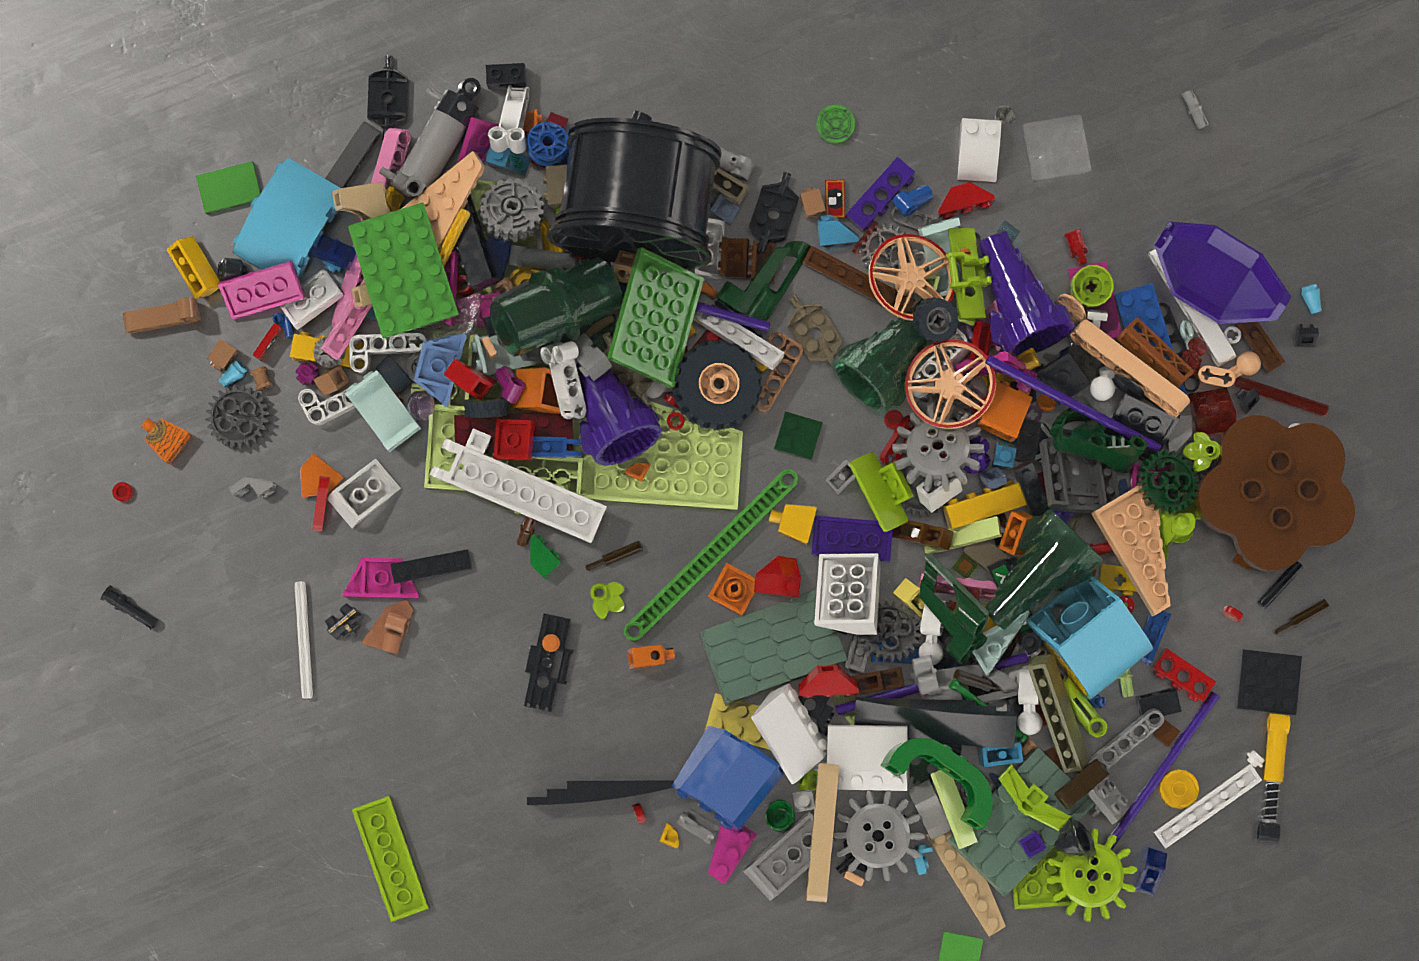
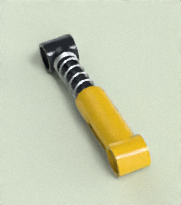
M1268 714V735L1263 778L1267 782L1265 784L1267 789L1264 792L1266 799L1263 800L1265 802L1262 822L1258 823L1257 842L1279 843L1280 824H1277L1276 815L1278 813L1276 811L1277 807H1279L1277 805V800L1279 799L1278 791H1280L1279 784L1283 782L1290 715Z

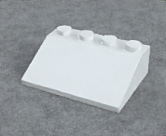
M878 553L819 554L815 626L856 635H877L881 572Z
M790 684L771 691L752 715L751 719L791 784L796 783L826 756L828 743L820 735L817 725L811 720L806 707L802 705L797 692Z
M828 725L827 764L839 765L837 790L907 791L910 783L909 766L905 774L895 776L880 765L893 747L908 741V726Z

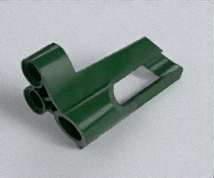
M791 241L786 243L784 247H776L745 291L726 281L716 298L733 312H741L750 317L768 321L803 265L802 263L811 245L803 241ZM784 258H798L778 291L776 292L769 288V283Z
M927 554L924 557L925 572L921 580L919 597L953 636L946 650L962 664L971 657L974 650H978L986 643L987 637L982 631L987 624L990 612L932 554ZM938 573L955 591L956 607L954 610H950L934 594Z

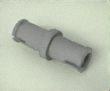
M1192 89L1182 94L1189 108L1188 113L1192 115L1197 129L1199 130L1210 125L1202 110L1203 106L1199 104L1194 90Z

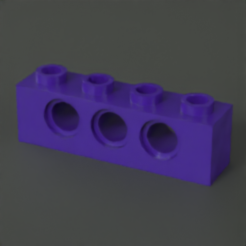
M897 156L846 213L845 218L862 233L865 229H871L876 223L874 219L878 215L883 216L889 209L887 205L900 193L904 186L908 188L915 180L913 178L915 171ZM896 177L900 183L897 186H893L889 183V179ZM878 192H884L887 195V198L885 200H879L876 197V194ZM871 206L874 212L867 215L864 213L863 208Z

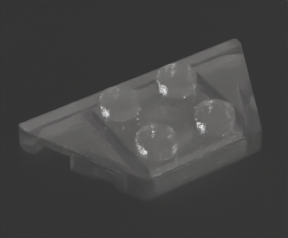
M478 292L456 301L459 315L455 316L454 326L439 321L416 330L423 334L427 340L466 333V337L473 335L482 296Z

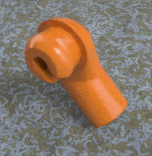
M703 282L700 293H705L713 300L718 292L707 282Z

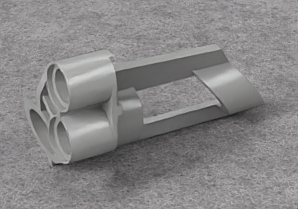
M931 655L912 659L915 680L922 699L967 700L956 690L949 688L954 672L957 669L980 677H986L1000 688L1001 691L977 696L984 703L1018 695L1019 685L995 667L986 676L979 663L936 670L933 667Z

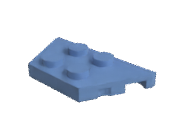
M466 333L423 341L413 380L419 386L426 389L431 396L439 400L444 407H448L454 382L448 379L444 372L455 358L460 361L467 336Z

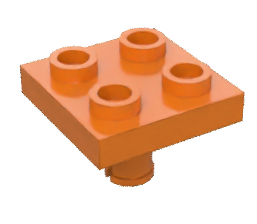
M726 563L708 598L743 616L755 594V578Z

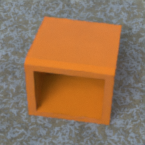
M516 369L515 377L521 379L526 386L517 402L511 403V408L526 412L561 414L550 369Z
M996 381L993 401L987 411L979 418L976 427H980V429L1012 443L1019 434L1033 397L1029 396V392L1010 388L1011 384L1005 381H1000V383Z

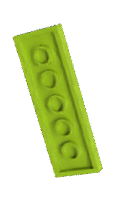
M390 796L352 809L390 921L393 922L429 909Z

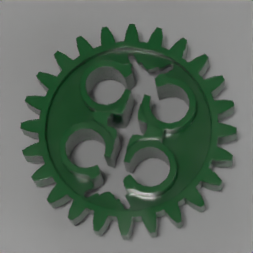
M1164 450L1162 453L1157 451L1148 456V459L1143 461L1144 465L1139 467L1141 473L1137 474L1141 481L1137 482V485L1142 486L1139 492L1145 493L1142 499H1149L1148 506L1154 504L1155 511L1161 508V513H1165L1168 510V513L1172 514L1174 512L1179 513L1182 509L1185 510L1188 508V505L1194 503L1193 499L1197 495L1194 491L1198 489L1195 483L1200 480L1194 478V475L1198 472H1192L1191 469L1194 465L1188 466V458L1182 460L1181 453L1175 456L1174 450L1170 453ZM1164 465H1166L1169 469V472L1165 470L1164 472L1159 474V477L1155 479L1158 484L1156 486L1153 483V477L1158 475V472L1156 471L1161 470L1162 468H1164ZM1180 478L1183 481V487L1178 489L1177 487L1181 485L1179 482ZM1177 489L1178 492H1188L1183 495H1181V493H1177L1176 495L1172 496V499H1170L1167 494V492L1171 494Z

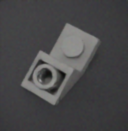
M244 477L229 487V490L235 496H242L250 490L249 487L251 486L259 497L264 496L266 498L275 492L274 488L277 485L271 481Z

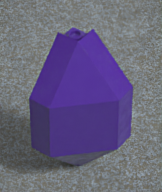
M1168 222L1154 244L1171 295L1218 324L1276 321L1291 299V295L1262 253L1216 225Z

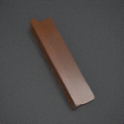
M1138 317L1116 338L1129 352L1177 388L1195 372ZM1136 325L1142 333H1138L1133 326ZM1149 340L1153 341L1156 344V347L1152 346L1149 343ZM1163 354H1167L1171 361L1167 360ZM1178 367L1182 368L1187 374L1184 376L1178 371Z

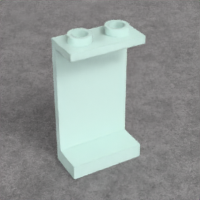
M954 217L918 228L920 236L935 242L947 254L950 253L948 229L958 228L961 224L959 218ZM923 245L927 262L939 258L933 250ZM940 260L934 263L933 265L928 266L929 270H932L935 267L939 266L943 263V261ZM957 263L959 282H962L960 264ZM946 267L934 274L940 277L937 292L943 296V299L946 298L949 289V277ZM968 287L965 288V293L973 291Z
M474 335V341L471 342L472 351L477 353L478 360L475 361L477 370L487 376L494 375L496 370L503 366L516 370L544 363L543 361H523L515 345L511 348L501 347L498 344L497 335L489 337L497 351L496 357L491 360L488 359L480 344L481 339L487 336L479 337Z
M377 370L375 372L370 371L363 377L364 380L362 382L352 384L347 389L348 392L345 395L351 400L387 451L391 452L421 428Z

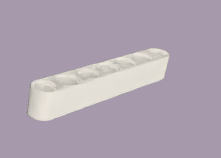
M1156 249L1149 252L1150 259L1168 286ZM1174 297L1218 367L1236 358L1233 348L1215 321Z

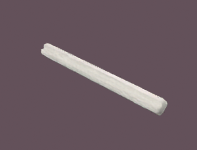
M300 581L295 582L301 693L303 699L313 697L307 595L306 583Z

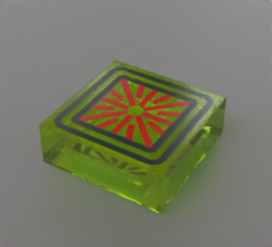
M962 553L951 569L966 579L971 576L979 564Z

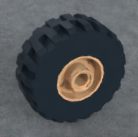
M710 340L696 345L683 356L682 362L677 367L679 373L675 375L676 384L672 391L675 396V404H678L679 411L689 419L688 421L692 424L700 425V428L721 430L734 427L751 415L754 408L758 405L759 396L762 393V376L758 372V364L755 360L751 359V354L748 351H743L739 348V345L727 343L725 340ZM714 381L720 384V389L714 387Z

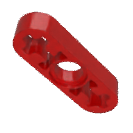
M910 415L905 416L898 425V427L906 428L909 431H912L915 426L913 425L910 428L908 425L911 422ZM897 428L880 454V461L883 465L887 466L898 461L904 455V453H894L892 445L896 444L897 439L900 437ZM904 438L903 444H906V443H907V439ZM888 455H891V461H889V459L887 458Z
M320 476L312 530L322 531L330 477Z

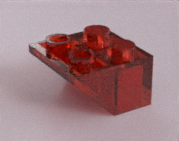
M1227 388L1188 394L1196 433L1214 434L1225 432L1233 423L1237 422L1236 409Z

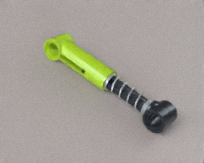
M1024 631L1019 635L1018 644L1028 655H1031L1033 658L1046 655L1047 651L1044 650L1041 639L1037 634L1031 631ZM1033 637L1034 642L1032 646L1027 647L1025 645L1026 639ZM1059 669L1075 717L1088 734L1094 737L1103 736L1107 732V723L1096 712L1069 676L1063 675L1061 669ZM1078 704L1081 705V707L1085 710L1089 717H1086L1083 711L1079 708ZM1099 722V729L1092 731V724Z

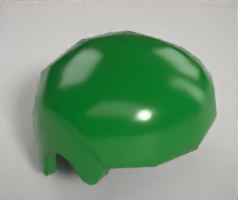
M780 799L771 802L765 813L766 823L774 831L783 832L790 829L795 821V812L792 805Z

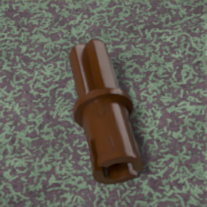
M528 516L525 517L523 524L519 527L520 533L516 540L517 545L525 547L528 544L531 535L535 532L534 527L537 520Z

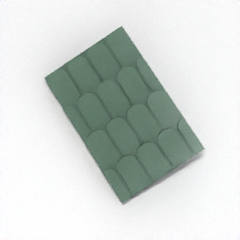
M817 589L799 595V597H793L768 606L765 609L710 627L699 633L725 706L806 677L817 665H839L848 660L837 630L815 626L814 624Z
M1039 747L1016 771L1028 788L1035 784L1049 796L1045 801L1046 804L1072 816L1063 828L1057 831L1030 816H1025L1018 810V806L1001 784L992 794L993 807L986 827L979 830L973 828L978 842L959 849L953 834L947 840L1003 897L1054 847L1060 833L1072 826L1075 821H1079L1095 805L1093 800L1085 795L1067 810L1054 793L1071 779ZM1037 831L1046 849L1028 858L1018 841Z

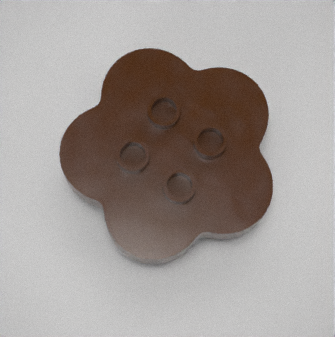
M1261 415L1247 416L1238 420L1224 432L1220 440L1218 465L1202 478L1196 490V508L1203 522L1211 529L1229 535L1233 539L1239 556L1249 566L1260 571L1271 572L1287 568L1298 561L1308 547H1322L1339 541L1349 532L1355 518V505L1352 495L1341 480L1345 467L1343 444L1332 430L1315 423H1304L1287 428L1276 420Z

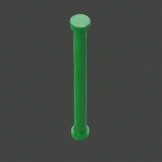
M955 678L950 682L949 688L951 690H956L967 700H975L978 706H988L963 687L958 679ZM1016 728L1015 737L1018 742L1023 743L1028 735Z

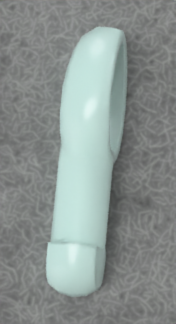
M1184 320L1180 325V334L1185 340L1190 358H1195L1197 350H1195L1193 343L1194 330L1190 322Z

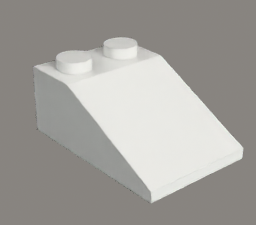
M962 118L960 124L957 180L996 183L1001 121Z
M374 459L333 490L327 500L348 525L354 528L401 488L378 460Z

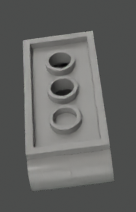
M810 811L806 812L790 829L786 830L743 870L769 901L778 896L809 868L811 843H803V838L806 835L812 836L814 815ZM834 838L832 841V846L837 843ZM795 848L799 853L796 857L788 856V851Z

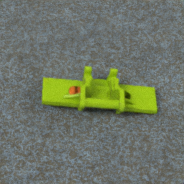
M975 228L948 229L950 253L946 254V259L949 261L950 289H954V292H956L959 319L986 318L982 287L992 283L991 276L985 277L984 266L989 263V256L978 259ZM957 263L960 264L962 282H959ZM968 287L973 290L972 297L965 294V288Z

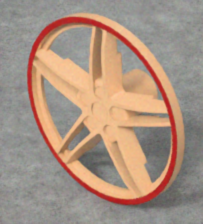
M902 234L891 237L878 247L871 258L868 275L872 292L887 311L899 318L913 320L914 316L904 313L914 292L924 300L933 296L943 299L925 280L946 267L949 277V289L944 300L951 302L955 293L954 289H950L951 277L946 253L939 245L928 238L914 234ZM908 241L927 246L939 258L916 267ZM902 242H904V244H905V247H906V250H907L906 253H907V256H908V259H909V262H910V263H907V261H906L905 251H904V247H903V243H902ZM897 243L899 251L897 253L901 269L875 267L880 254L887 247ZM940 260L943 261L939 266L927 273L925 272L924 268ZM875 270L887 273H896L897 276L875 272ZM875 278L895 283L898 293L894 307L887 303L880 294ZM903 295H908L901 311H899L898 308Z
M948 339L925 347L913 359L906 373L905 392L912 410L924 422L943 429L960 428L975 422L987 411L995 395L996 376L994 368L985 364L988 357L975 345L962 340ZM945 347H962L972 351L979 357L955 372ZM939 348H941L949 368L944 371L937 351ZM934 351L940 377L912 380L915 369L921 360ZM980 360L983 361L973 370H971L968 374L963 376V372L974 366V364H976ZM985 366L990 377V389L986 401L966 386V383ZM935 383V387L912 386V384ZM912 391L940 394L933 419L926 416L918 408ZM966 391L975 399L980 401L983 404V406L980 407L976 403L964 397L963 393ZM943 399H946L947 402L942 412L940 421H936L938 413L941 408ZM959 399L978 410L974 415L965 420L953 423L944 422L954 400Z

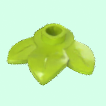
M1197 432L1193 435L1194 442L1186 445L1182 453L1187 458L1194 460L1193 471L1200 472L1208 469L1212 460L1219 458L1220 444L1211 440L1208 434ZM1213 447V453L1209 454L1208 449Z
M611 582L606 585L604 583L594 584L591 587L590 596L594 600L593 610L595 614L604 620L609 611H624V603L619 595L623 593L625 588L617 582ZM598 589L604 591V594L600 597L596 595Z

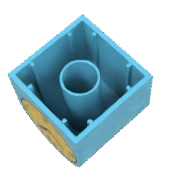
M1088 572L1026 620L1032 631L1040 637L1041 643L1047 652L1054 654L1059 668L1066 676L1072 679L1082 694L1089 700L1153 650L1149 639L1123 601Z

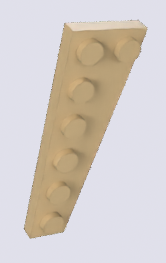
M952 830L932 840L928 833L925 834L987 935L990 937L1006 927L987 880L947 842L953 834Z

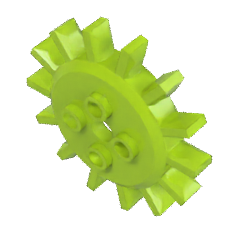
M1092 829L1090 833L1096 850L1094 857L1097 859V863L1095 865L1091 864L1092 857L1084 855L1065 854L1062 861H1058L1055 858H1047L1046 861L1049 865L1058 867L1059 873L1058 876L1045 878V883L1054 884L1059 882L1062 888L1051 899L1053 902H1057L1067 896L1071 903L1066 908L1065 913L1069 916L1075 912L1078 905L1084 906V921H1091L1093 907H1099L1103 918L1109 919L1110 912L1106 904L1113 901L1118 907L1124 909L1126 904L1118 897V893L1121 889L1128 892H1135L1136 887L1132 884L1123 882L1124 874L1137 872V867H1123L1120 861L1131 853L1130 849L1125 848L1115 854L1111 848L1116 842L1117 836L1113 834L1107 838L1105 845L1098 844V829ZM1091 869L1097 872V878L1094 881H1090L1087 878V872ZM1077 870L1082 872L1080 878H1077L1075 875ZM1105 873L1110 875V879L1107 881L1103 878ZM1090 886H1094L1095 891L1093 893H1089L1088 888Z

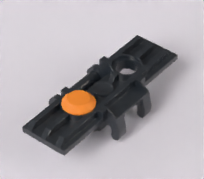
M543 614L537 645L529 646V656L524 672L530 673L524 702L525 707L551 712L557 683L567 684V681H565L570 656L574 651L565 648L571 619ZM561 651L563 655L558 679L552 678L554 658L556 652ZM541 676H545L549 680V684L545 688H541L537 683Z

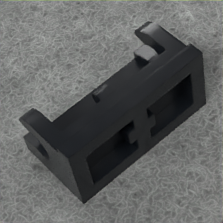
M1173 687L1135 696L1140 716L1152 708L1159 709L1163 716L1182 712L1177 690ZM1156 713L1151 714L1149 720L1158 718L1160 715Z

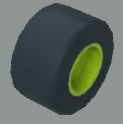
M390 355L375 367L397 393H400L412 382V379Z

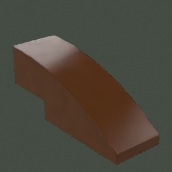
M908 520V522L893 529L892 538L949 551L954 531Z
M902 667L851 676L858 682L859 693H854L851 696L905 686Z

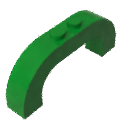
M915 738L896 745L887 753L880 766L895 776L905 774L911 761L915 757H919L958 781L964 787L968 798L967 807L960 820L975 830L986 827L993 807L992 792L985 776L975 766L970 764L966 757L957 755L951 747L928 738Z

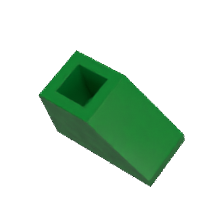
M533 534L531 535L530 565L546 579L561 564L559 561L561 556L554 549L550 551L545 546L548 542L540 534L537 537Z

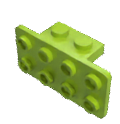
M874 452L850 461L851 470L882 530L888 532L908 522V517L901 503L914 497L901 469L897 470L896 463L893 462L882 468Z

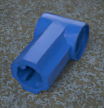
M922 185L908 193L906 191L898 193L892 202L902 215L907 217L914 213L918 207L932 201V190L928 185Z

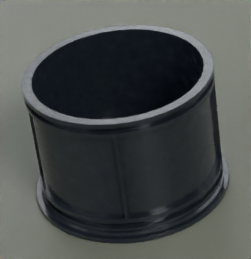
M592 118L578 121L569 127L567 137L569 156L560 212L555 216L554 226L549 228L547 234L551 243L572 254H577L591 260L596 259L599 262L604 260L606 263L611 261L614 263L620 250L636 254L638 248H644L687 270L704 267L711 262L712 253L708 249L709 237L706 232L715 171L720 167L722 155L721 148L714 141L677 126L630 118Z

